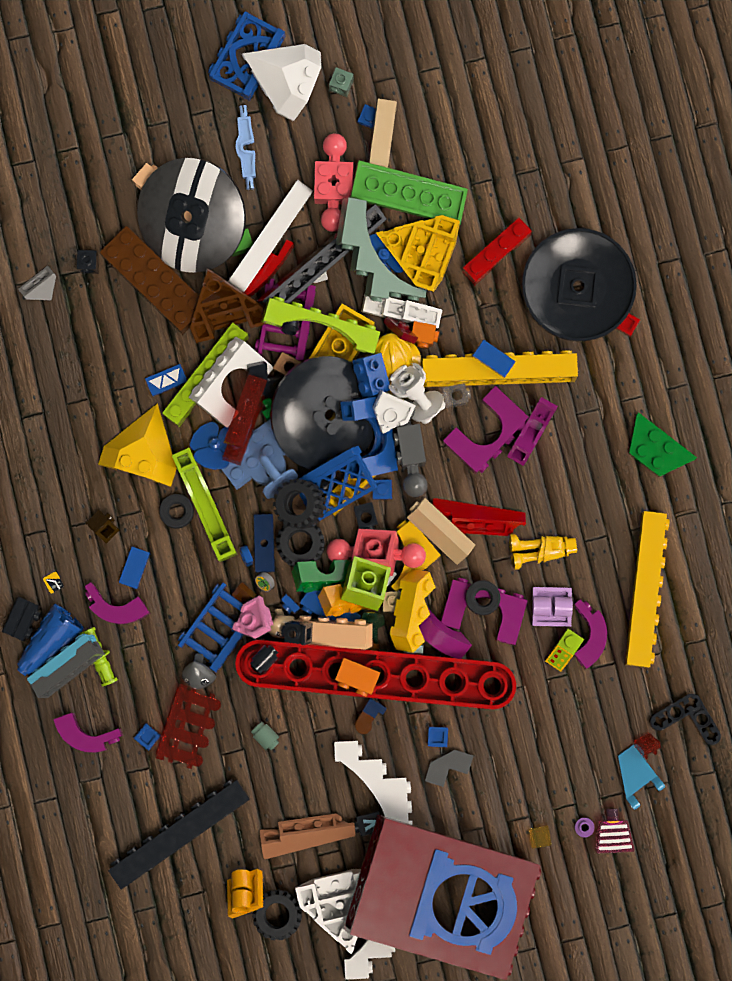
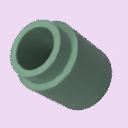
M261 722L251 731L254 735L253 738L265 750L268 748L272 750L279 744L277 740L279 736L268 724L265 725Z

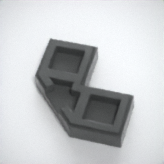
M453 750L430 762L425 781L444 787L449 769L468 774L473 755Z

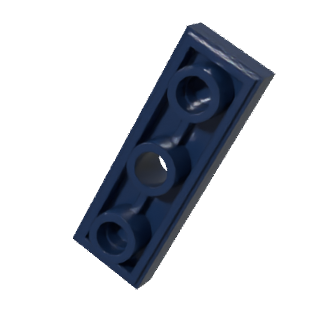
M273 514L254 515L255 573L275 572ZM263 540L268 542L266 547L261 546Z

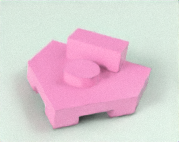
M257 596L243 604L240 610L242 613L232 627L234 631L255 639L271 631L270 626L273 625L270 610L265 606L263 598Z

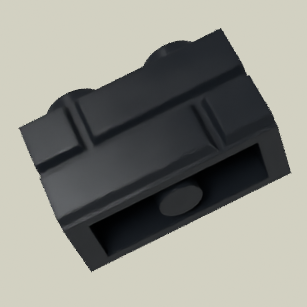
M17 597L2 632L24 642L26 639H30L34 631L32 625L34 621L38 622L41 617V606Z

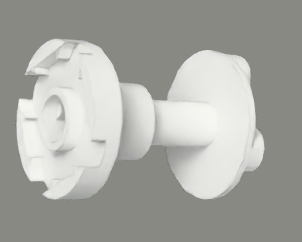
M411 363L413 366L409 367L403 365L391 375L389 389L398 398L408 397L410 400H414L413 403L416 406L412 419L427 424L445 408L444 397L438 391L424 393L425 388L423 385L426 380V373L419 364Z

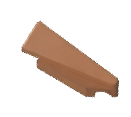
M336 813L278 822L279 829L260 830L264 859L356 835L354 823L343 821L341 816Z

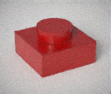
M629 313L616 329L631 337L640 319Z

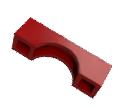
M518 218L463 267L462 273L475 286L507 254L531 236L532 230Z

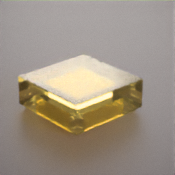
M548 826L529 829L532 849L551 846Z

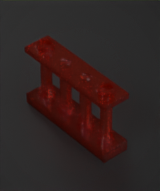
M248 375L224 440L227 446L222 460L241 466L263 406L262 401L265 400V396H262L267 380Z

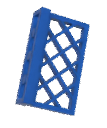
M359 446L345 451L299 478L313 482V484L316 483L319 486L318 489L327 494L326 502L323 503L326 506V510H323L324 516L323 518L319 517V521L378 488L360 456L362 451ZM355 460L360 466L358 473L350 470L351 463ZM336 471L345 472L343 482L335 479ZM349 474L358 476L355 486L347 483ZM361 478L366 479L371 487L368 489L360 488ZM322 479L330 481L328 490L320 488ZM334 483L342 485L340 494L332 492ZM346 487L355 489L352 498L344 496ZM300 493L299 495L307 507V499L303 493ZM331 496L339 498L337 507L329 505Z

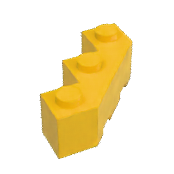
M412 569L400 581L399 588L402 590L400 600L397 599L394 611V616H396L394 627L391 626L390 636L396 650L414 653L425 642L419 625L430 615L424 598L436 588L430 572Z

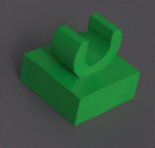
M270 398L262 401L266 408L262 413L267 421L270 420L272 402Z

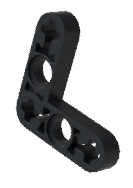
M688 694L653 714L649 721L652 729L661 731L689 715L706 744L715 745L721 739L720 731L703 702L696 694ZM689 697L696 699L695 707L688 706L685 708L688 712L685 713L684 708L679 703L687 704ZM672 707L680 709L679 717L673 718L670 715ZM666 711V715L671 720V722L668 723V720L666 719L661 723V727L659 725L655 726V718L658 717L659 719L665 717L663 712ZM699 714H704L707 717V722L704 725L697 723L696 718ZM711 723L712 727L709 730L711 733H716L715 741L708 740L709 733L707 730L702 732L701 728H705Z

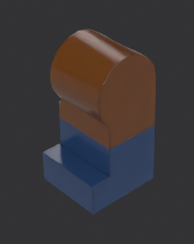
M370 698L356 721L355 728L360 734L369 733L372 729V722L378 712L383 715L387 708Z

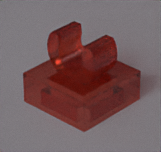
M650 733L633 741L635 748L640 751L645 759H648V754L650 753L657 755V750L661 748L660 741Z

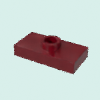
M390 317L385 318L384 324L401 340L412 344L416 343L418 337L408 329L409 325Z

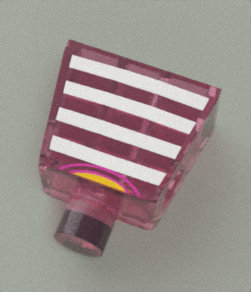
M618 808L606 809L607 820L598 821L595 853L634 852L628 821L619 820Z

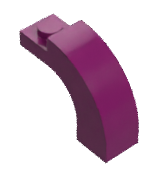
M542 397L540 398L510 450L508 458L522 466L525 465L558 406Z
M90 582L85 586L87 598L90 602L95 601L89 608L105 621L114 624H131L151 614L140 597L135 598L124 606H111L103 599L93 583Z
M580 599L573 606L586 621L589 628V636L585 645L575 652L574 657L584 669H587L603 653L607 641V627L601 612L597 610L592 614L590 612L592 610L591 606L586 601L582 602Z
M74 713L53 719L57 731L63 740L73 748L84 752L108 750L106 742L109 745L120 741L119 737L123 736L121 729H116L100 736H90L80 729Z

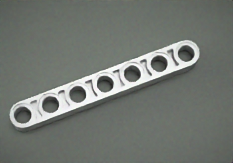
M299 180L296 181L228 280L231 285L244 293L313 192L312 189Z

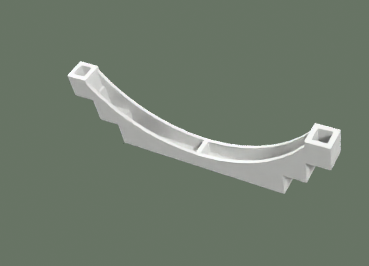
M358 741L334 742L335 762L341 761L364 781L380 804L385 817L412 825V821H408V813H412L411 801H407V793H411L410 781L407 782L406 777L383 779V775H387L386 763H382V759L359 760V756H362V745H358ZM366 940L351 957L344 959L345 980L369 978V973H373L372 961H368V958L392 957L391 952H395V948Z

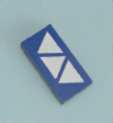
M181 364L145 378L153 397L187 382Z

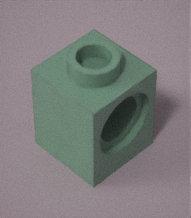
M335 68L329 84V91L347 97L354 81V74Z

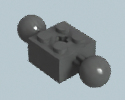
M402 398V399H404L405 401H408V402H410V403H413V402H412L410 399H408V398ZM414 408L408 423L397 427L393 437L395 447L399 446V452L396 454L398 465H402V470L407 469L408 473L403 482L404 491L411 497H420L426 492L428 483L426 478L419 473L418 468L425 466L426 458L420 424L411 425V418L415 414Z

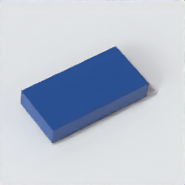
M485 340L482 341L472 356L503 378L506 377L516 362Z
M131 547L119 583L138 589L150 553Z

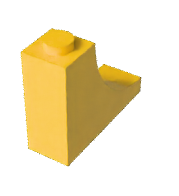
M403 521L397 526L399 530L396 533L402 542L403 548L411 543L421 545L426 552V559L417 568H410L404 564L401 575L391 586L394 592L400 590L401 579L412 569L423 571L441 556L411 521Z

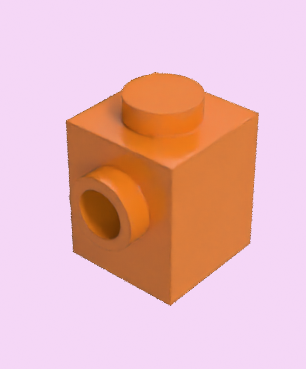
M414 321L412 332L418 337L414 344H417L419 348L428 349V347L433 346V342L437 343L439 331H436L437 325Z

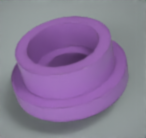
M580 818L575 824V831L581 837H589L594 832V823L588 818ZM583 824L588 825L587 831H582L581 826Z

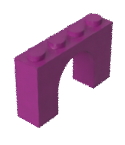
M496 386L482 399V403L499 419L501 423L500 437L492 444L477 445L470 441L456 427L442 443L475 474L478 472L483 473L489 466L487 462L491 458L496 459L502 453L500 448L504 444L508 446L516 438L514 434L518 430L520 432L523 430L529 418Z
M457 577V580H452L441 623L449 628L460 629L467 606L466 592L471 584H468L469 580ZM498 588L501 596L498 606L501 611V623L496 641L515 646L528 600H525L523 595L513 593L512 596L507 595L505 590ZM485 590L477 592L475 599L488 598L491 600L490 594Z

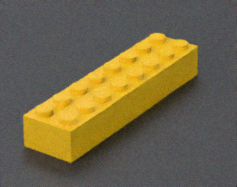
M544 351L541 352V355H534V352H523L522 355L504 353L516 361L505 378L472 357L473 354H465V357H457V355L452 354L445 355V358H438L437 355H428L426 359L422 360V369L426 373V380L423 386L448 387L575 382L578 377L577 353L572 354V351H561V354Z

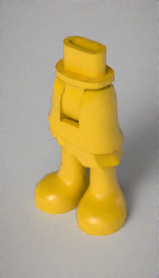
M516 534L509 535L511 553L521 550L539 549L538 552L512 553L511 561L514 570L520 569L522 564L537 560V564L542 561L545 563L564 556L568 557L571 553H577L575 538L567 539L566 536L545 535V537L541 536V539L521 541Z

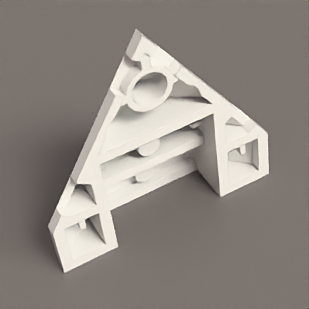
M306 44L241 54L251 67V72L263 92L274 105L273 108L276 113L294 121L308 102L321 69V52Z
M351 869L314 878L295 887L300 908L307 912L315 922L352 954L358 937L350 935L343 927L361 869Z

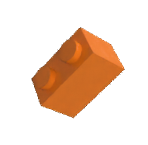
M344 658L335 680L338 681V686L349 689V686L357 689L355 693L367 697V694L372 695L380 672Z

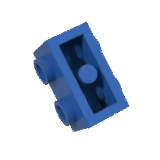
M382 353L352 360L362 398L377 395L380 390L384 392L390 391V383Z

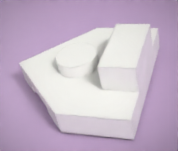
M380 390L373 410L381 432L384 434L392 428L408 423L416 405Z

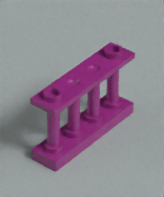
M270 279V284L266 283L265 293L275 285L274 279ZM308 286L307 290H304L296 297L305 301L304 309L310 310V307L313 308L316 286ZM302 321L299 331H297L296 335H293L299 338L298 346L294 345V347L266 343L267 331L285 333L281 331V327L270 324L263 325L261 338L257 339L255 350L262 357L264 350L293 354L296 360L303 362L311 322Z

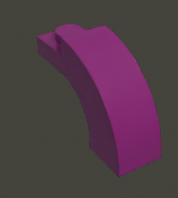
M428 608L430 615L419 625L423 638L444 654L462 659L472 644L462 632L454 631L441 623Z

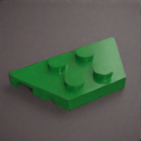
M638 412L635 418L629 455L658 477L680 468L697 458Z

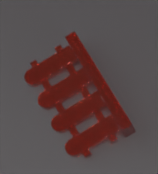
M179 683L155 758L164 760V757H167L170 763H173V760L186 763L187 768L192 769V766L198 767L203 763V758L197 754L198 747L206 748L209 745L208 738L202 735L204 729L214 728L215 721L209 717L210 710H219L221 702L214 699V694L210 693L209 697L196 693L197 689L191 688V691L187 690L188 686ZM183 701L187 702L185 709H181ZM194 704L206 708L204 715L191 712V705ZM176 720L181 721L179 728L175 727ZM185 723L199 726L198 733L184 730ZM171 738L175 739L173 746H169ZM182 741L194 745L192 752L178 749L179 742Z

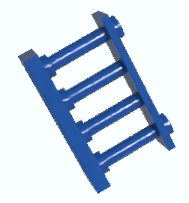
M225 583L216 585L212 591L213 597L188 632L184 631L178 639L180 642L179 647L183 648L187 644L199 654H203L210 661L209 663L212 664L210 669L216 673L244 635L232 629L235 621L213 606L217 599L221 597L239 611L241 610L243 603L224 591L227 587ZM208 612L232 629L234 634L230 639H225L202 622ZM197 628L221 645L220 647L223 649L219 655H214L190 638Z

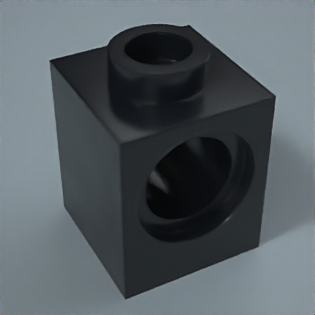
M77 250V270L80 274H99V254L97 251Z
M369 502L354 506L359 529L375 530L378 522L373 503ZM364 513L372 516V520L369 523L361 521V516Z

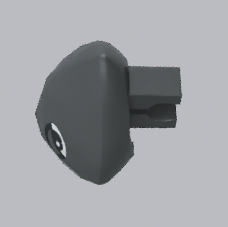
M196 654L194 661L189 663L182 671V679L194 689H203L209 686L217 677L213 670L206 665V660H203V654Z

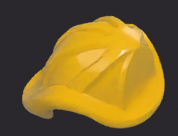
M392 333L378 339L374 354L382 353L390 384L391 375L401 366L406 365L409 367L413 366L411 363H417L422 367L421 355L415 344L401 340L396 334Z

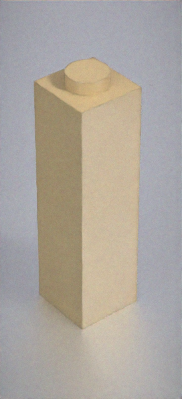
M376 100L368 163L388 168L397 101Z
M426 498L420 503L416 501L410 507L411 513L407 519L455 564L458 565L475 547V544Z

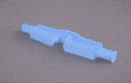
M241 105L239 106V136L236 140V153L241 160L243 179H246V190H250L249 183L251 190H253V178L256 177L255 151L244 150L243 147L253 144L254 136L251 127V117L247 114V106L244 105L243 113Z

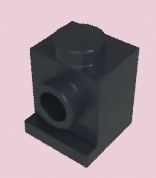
M300 621L286 622L281 629V636L285 637L284 642L301 645L311 643L313 623Z

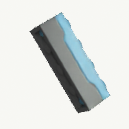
M81 634L75 638L74 643L63 647L61 653L49 658L46 661L47 664L35 669L27 680L38 698H49L105 655L94 635Z

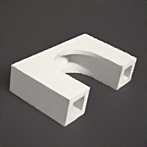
M235 337L228 343L227 348L216 359L211 369L205 373L201 382L192 390L189 398L216 421L228 428L239 412L229 405L222 396L221 387L224 378L235 369L243 368L247 371V364L265 361L268 374L273 369V366L245 341Z

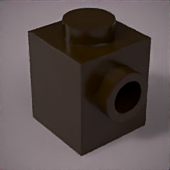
M100 510L86 522V525L106 544L119 531L113 524L115 519L109 513L104 515Z

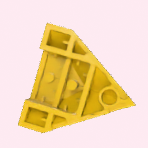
M440 215L426 221L421 220L395 227L392 230L376 232V234L414 285L434 292L444 277L455 248L460 221Z
M158 403L103 447L98 465L144 477L169 487L172 486L177 467L172 457V450Z

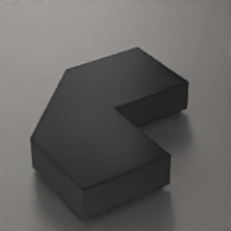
M265 361L247 364L248 383L267 398H273L284 376L268 378L267 363Z

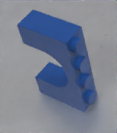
M378 395L340 402L343 421L366 419L374 429L375 441L373 448L368 454L361 456L371 476L398 470L393 430L390 429V431L383 434L373 410ZM355 460L351 463L350 470L358 473L360 466ZM350 474V477H351V478H357V477H358V476H355V475Z

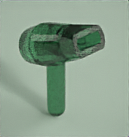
M377 611L365 612L362 615V619L366 620V623H373L372 639L375 644H378V629L385 624V618Z

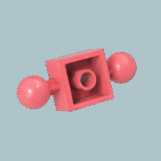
M337 133L328 135L323 141V150L329 156V162L315 161L314 202L315 204H328L327 209L321 215V224L329 232L338 231L341 213L339 204H342L343 198L350 197L353 185V162H340V156L347 149V142L342 135ZM332 180H336L335 186H332Z
M358 529L355 546H350L343 539H334L328 544L326 550L327 556L332 562L334 560H348L349 557L353 559L356 556L391 567L389 576H393L396 560L403 561L407 567L417 568L426 559V552L419 544L411 543L403 549H399L400 543L396 531Z

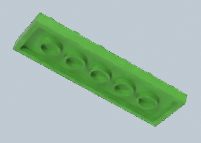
M359 160L350 198L365 200L370 204H376L377 206L428 219L444 215L459 220L461 224L468 189Z

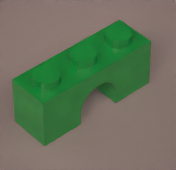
M334 560L328 569L329 574L321 573L317 569L316 561L297 562L292 570L296 592L310 593L321 591L323 587L341 584L343 588L351 560Z

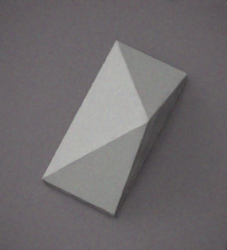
M46 266L18 290L29 300H52L56 275Z

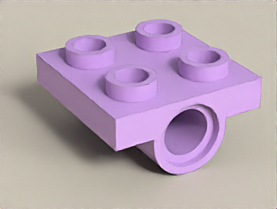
M533 587L532 626L571 627L573 610L572 588Z

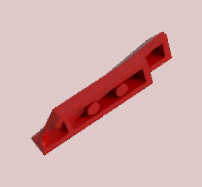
M433 498L432 505L465 534L509 536L519 525H526L525 512Z

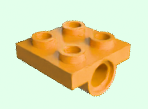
M235 870L231 873V879L227 880L228 917L236 918L263 908V875L261 870Z

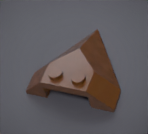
M207 269L190 329L196 343L214 339L215 330L229 327L232 323L236 325L248 321L250 328L266 325V323L261 322L264 307Z

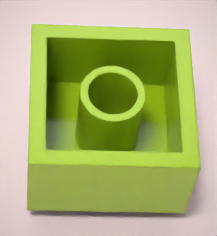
M354 556L348 566L341 600L378 611L385 598L391 567Z

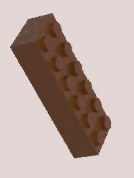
M125 226L99 253L183 335L190 328L199 295L133 231Z

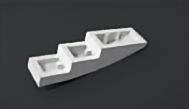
M364 294L361 309L363 313L384 318L390 317L411 324L417 321L437 325L436 328H439L442 314L441 309L391 297L389 299H382V302L370 301L371 297H366Z

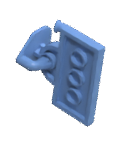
M271 419L241 440L238 455L228 456L225 454L229 459V465L227 468L222 469V471L236 490L253 479L258 484L267 485L263 489V494L267 499H270L279 493L277 491L279 487H284V482H290L289 480H297L298 478L294 469L286 471V461L283 457L285 454L275 440Z

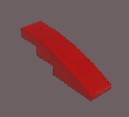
M286 240L278 256L273 253L269 255L263 268H260L244 291L246 295L251 297L256 294L276 274L294 248L293 242Z

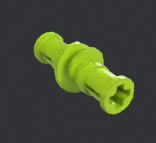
M95 627L85 630L79 634L94 635L96 641H98L99 645L102 648L101 642L98 640L96 633L94 631L96 630ZM103 650L105 655L93 663L102 681V687L118 680L117 677H114L110 668L111 665L106 658L110 653L109 650Z

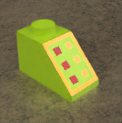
M566 629L545 662L561 672L584 639L570 629Z

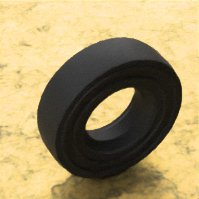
M172 494L162 501L159 509L160 518L170 528H183L193 519V504L184 495ZM174 504H180L184 508V514L179 519H174L169 514L170 507Z
M481 580L473 583L468 588L465 599L468 608L473 613L489 615L498 608L501 596L498 588L493 583ZM481 590L487 591L491 596L490 602L484 606L479 605L475 599L477 592Z

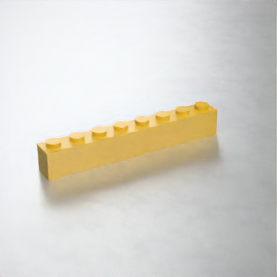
M643 511L641 515L625 665L650 668V664H654L655 653H652V645H656L657 640L654 627L658 626L659 614H656L657 606L660 607L661 595H658L659 587L662 588L663 576H660L661 568L664 569L665 557H662L663 549L667 548V538L664 537L665 530L669 529L670 522L667 519V514Z

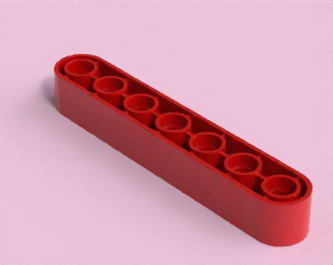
M254 640L245 644L239 650L235 662L239 677L246 684L257 688L489 710L506 706L513 699L516 692V679L512 671L501 663ZM264 645L266 647L271 645L279 652L276 655L278 659L267 671L261 674L255 672L250 664L253 660L252 657ZM346 658L368 668L380 667L384 671V679L375 685L372 695L367 694V697L355 693L356 688L349 686V689L338 686V681L329 676L330 666L334 663L342 664L343 659ZM301 659L305 661L307 670L302 676H295L291 673L290 665L294 660ZM412 670L419 671L423 676L422 684L418 687L409 686L406 682L408 672ZM449 674H456L461 678V687L456 691H451L445 686V679ZM490 677L496 678L500 683V689L494 695L488 694L484 690V682Z

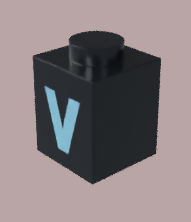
M379 811L357 816V821H354L356 833L360 832L361 836L372 834L377 815H380Z

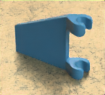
M634 745L618 756L626 800L634 810L640 807V803L633 794L651 781L658 791L665 788L664 783Z

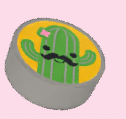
M261 572L255 578L257 586L265 592L270 591L275 585L272 576L266 572Z

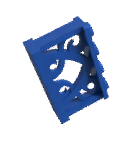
M245 11L243 15H239L237 18L235 30L230 31L228 34L225 48L221 47L217 55L218 60L216 64L213 63L210 66L208 73L211 81L250 101L259 83L253 73L248 74L246 71L243 74L244 70L251 67L248 63L241 68L239 67L236 50L254 44V52L258 51V44H261L260 48L264 47L266 50L280 48L286 36L285 31L277 29ZM248 24L255 25L257 36H253L251 28L249 33H245V26ZM261 29L273 34L274 37L261 36ZM230 55V61H226L227 57ZM223 67H228L229 70L225 74H231L234 71L235 75L224 79L220 75V70ZM238 78L246 87L242 89L232 82Z

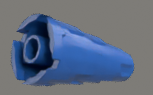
M53 604L41 621V626L30 639L31 642L17 663L19 666L17 670L24 676L27 674L31 675L35 669L44 665L49 658L55 656L83 631L82 624L76 618L73 619L70 616L71 613L63 607Z

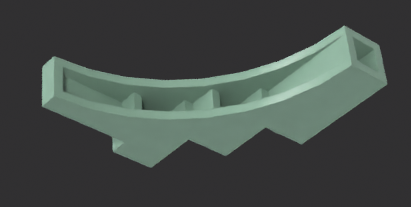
M350 197L343 198L336 244L342 245V249L353 250L350 270L356 271V275L367 276L368 274L365 296L371 297L370 301L382 302V299H389V296L401 298V295L408 296L407 300L419 301V298H425L427 290L413 287L400 280L379 259L367 230V201Z

